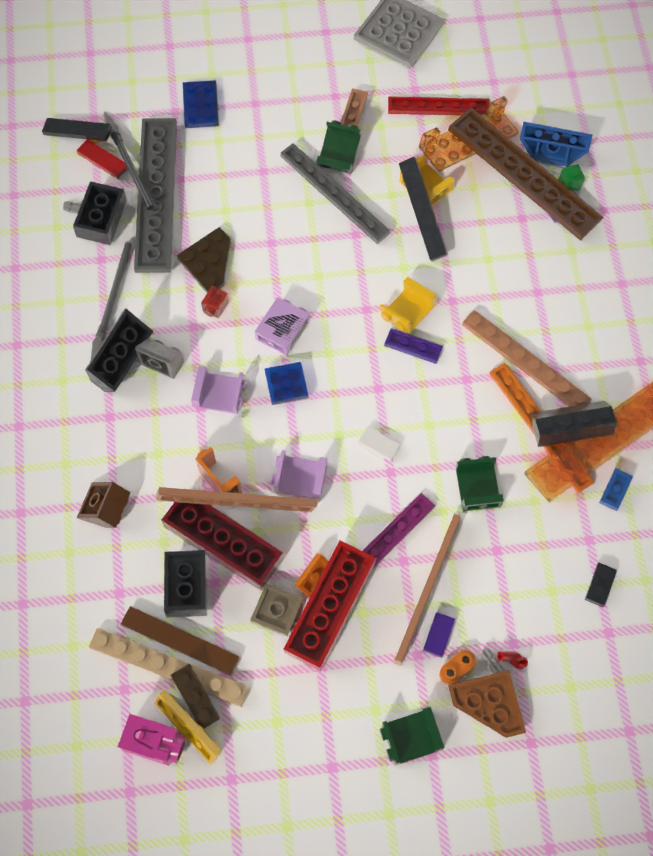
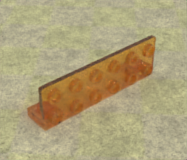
M502 96L492 101L486 114L481 116L507 138H511L517 135L519 130L504 114L508 100L505 96ZM437 127L423 133L418 146L438 172L476 154L450 131L440 135L441 131Z

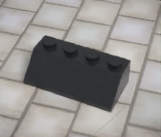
M127 308L123 310L85 369L90 381L104 392H116L138 357L135 350L136 346L150 338L154 332Z
M605 401L529 413L538 447L614 435L617 424L612 406Z

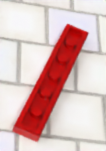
M388 96V114L461 116L472 108L481 116H490V99Z

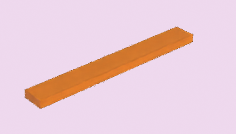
M503 363L490 371L489 375L534 434L529 413L540 412L541 410L507 364ZM566 443L543 446L578 494L595 483Z

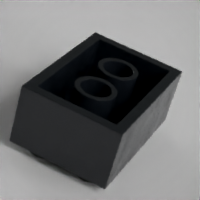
M90 181L73 224L76 237L111 245L127 202L125 190Z

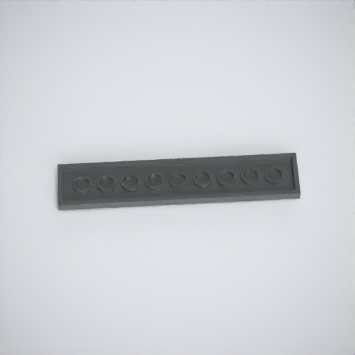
M142 118L139 177L153 204V209L147 210L138 192L134 258L135 273H171L177 138L176 118Z

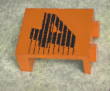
M212 447L207 450L203 449L197 454L195 460L198 471L214 491L242 493L240 481L236 476L222 485L209 470L210 467L216 464Z

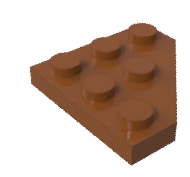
M509 670L448 685L455 708L463 711L505 738L526 733Z

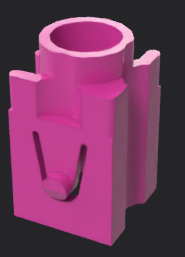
M129 714L117 747L124 752L169 766L170 762L175 764L179 762L186 737L180 735L181 733L175 728Z

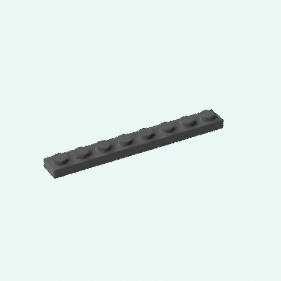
M294 143L280 152V157L376 244H379L390 234V230Z

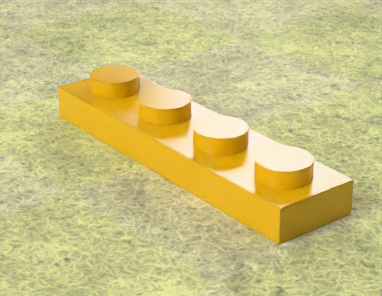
M165 689L160 692L154 704L211 765L222 752L219 745L207 736L202 726L195 723L187 710L182 709L173 695L169 694Z

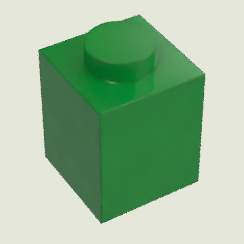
M579 164L562 168L558 180L575 192L581 190L585 176Z

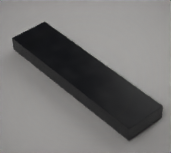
M46 118L42 133L46 136L107 141L112 126L110 123Z

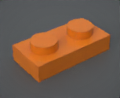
M316 553L294 584L306 597L310 598L328 560L322 554Z

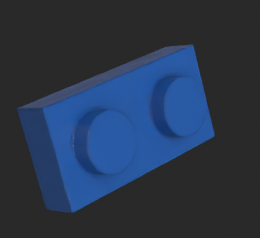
M615 468L599 503L617 511L633 476Z

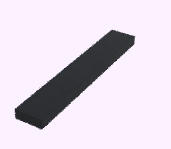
M413 156L398 164L429 259L433 262L447 256L448 253L417 159Z

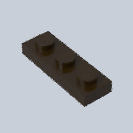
M190 663L170 675L197 724L205 729L221 719Z

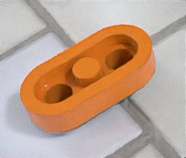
M469 650L458 652L441 667L439 672L440 680L446 685L457 683L475 666V655ZM467 657L469 663H463L462 658ZM452 670L454 676L449 677L447 671Z

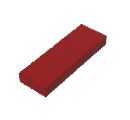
M86 139L76 150L78 155L116 179H119L128 169L124 161L90 140Z

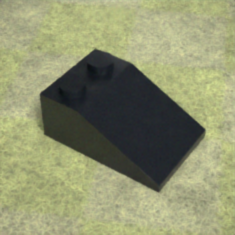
M205 550L164 552V612L166 618L207 616Z

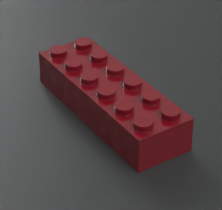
M174 502L161 519L166 529L196 549L205 550L207 556L260 591L263 590L265 584L284 559V554L281 550L211 505Z

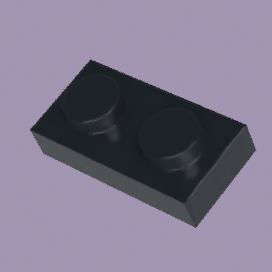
M598 562L584 600L603 608L607 602L617 569Z

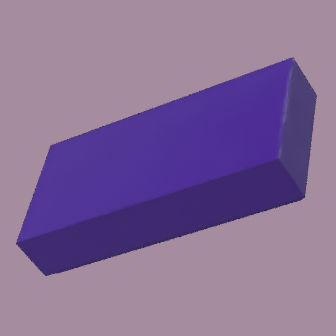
M438 612L435 613L423 648L424 652L440 658L443 657L455 618Z

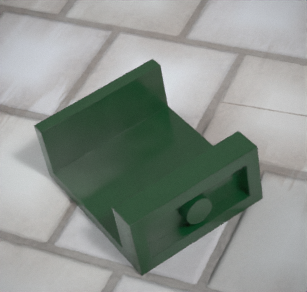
M336 120L327 121V130L320 156H317L316 163L320 167L351 174L362 135L361 129L352 124L348 126L342 125L341 122Z
M482 456L478 459L463 458L457 461L455 470L463 512L500 508L504 502L503 494H499L494 468L496 457Z
M431 706L422 709L420 712L390 722L384 721L381 724L382 728L379 729L382 740H387L389 749H386L390 762L393 761L395 766L442 751L445 748Z

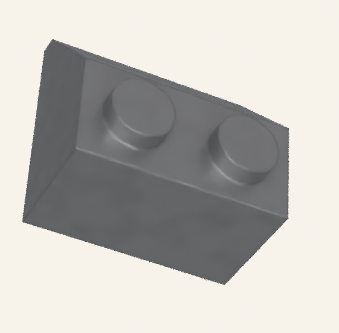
M148 338L135 348L140 365L172 379L175 378L184 361L182 352L178 348L165 346L159 340L154 341Z

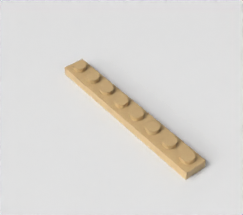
M98 628L88 646L94 651L172 681L173 679L170 675L189 664ZM190 664L208 695L242 707L249 686Z

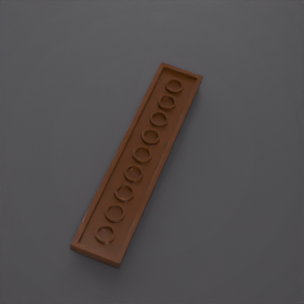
M470 108L449 125L448 131L580 241L604 218L474 109Z

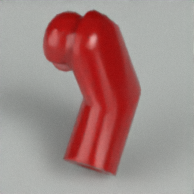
M499 651L497 653V660L499 662H508L520 670L528 666L527 658L522 657L518 652Z

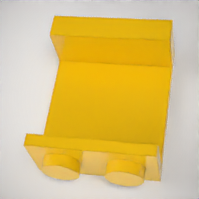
M426 153L416 159L431 204L434 205L453 190L455 180L451 176L444 180L428 164L429 155ZM400 171L399 182L406 188L402 173Z
M407 276L403 281L404 290L388 307L381 304L380 312L383 320L391 322L400 331L410 334L437 305V297L434 292Z

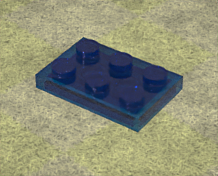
M216 80L182 82L185 128L219 126Z

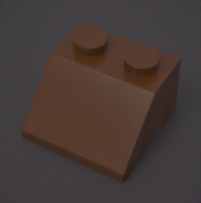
M91 482L76 518L104 528H116L121 521L122 512L128 504L131 492L114 482Z

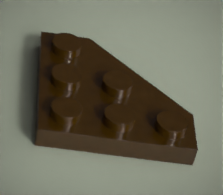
M218 227L176 255L177 260L209 296L224 287L231 239L221 227Z

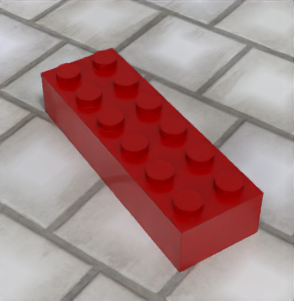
M339 540L283 648L285 654L321 672L376 563V557Z

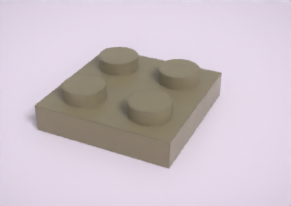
M266 583L250 622L288 637L303 602V597Z

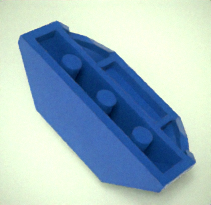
M523 121L520 141L529 156L535 161L567 167L589 152L593 134Z

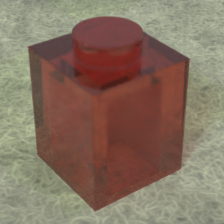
M211 286L201 302L204 314L219 319L229 303L228 293Z

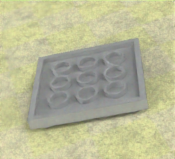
M380 0L356 31L353 40L411 68L444 24V18L407 0Z

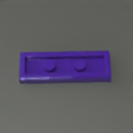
M390 328L384 343L385 347L437 364L443 348L442 345Z

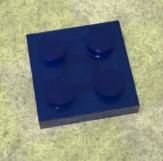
M301 362L264 368L271 405L309 398Z

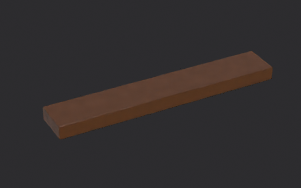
M132 606L128 608L121 622V626L229 676H232L240 659V656Z

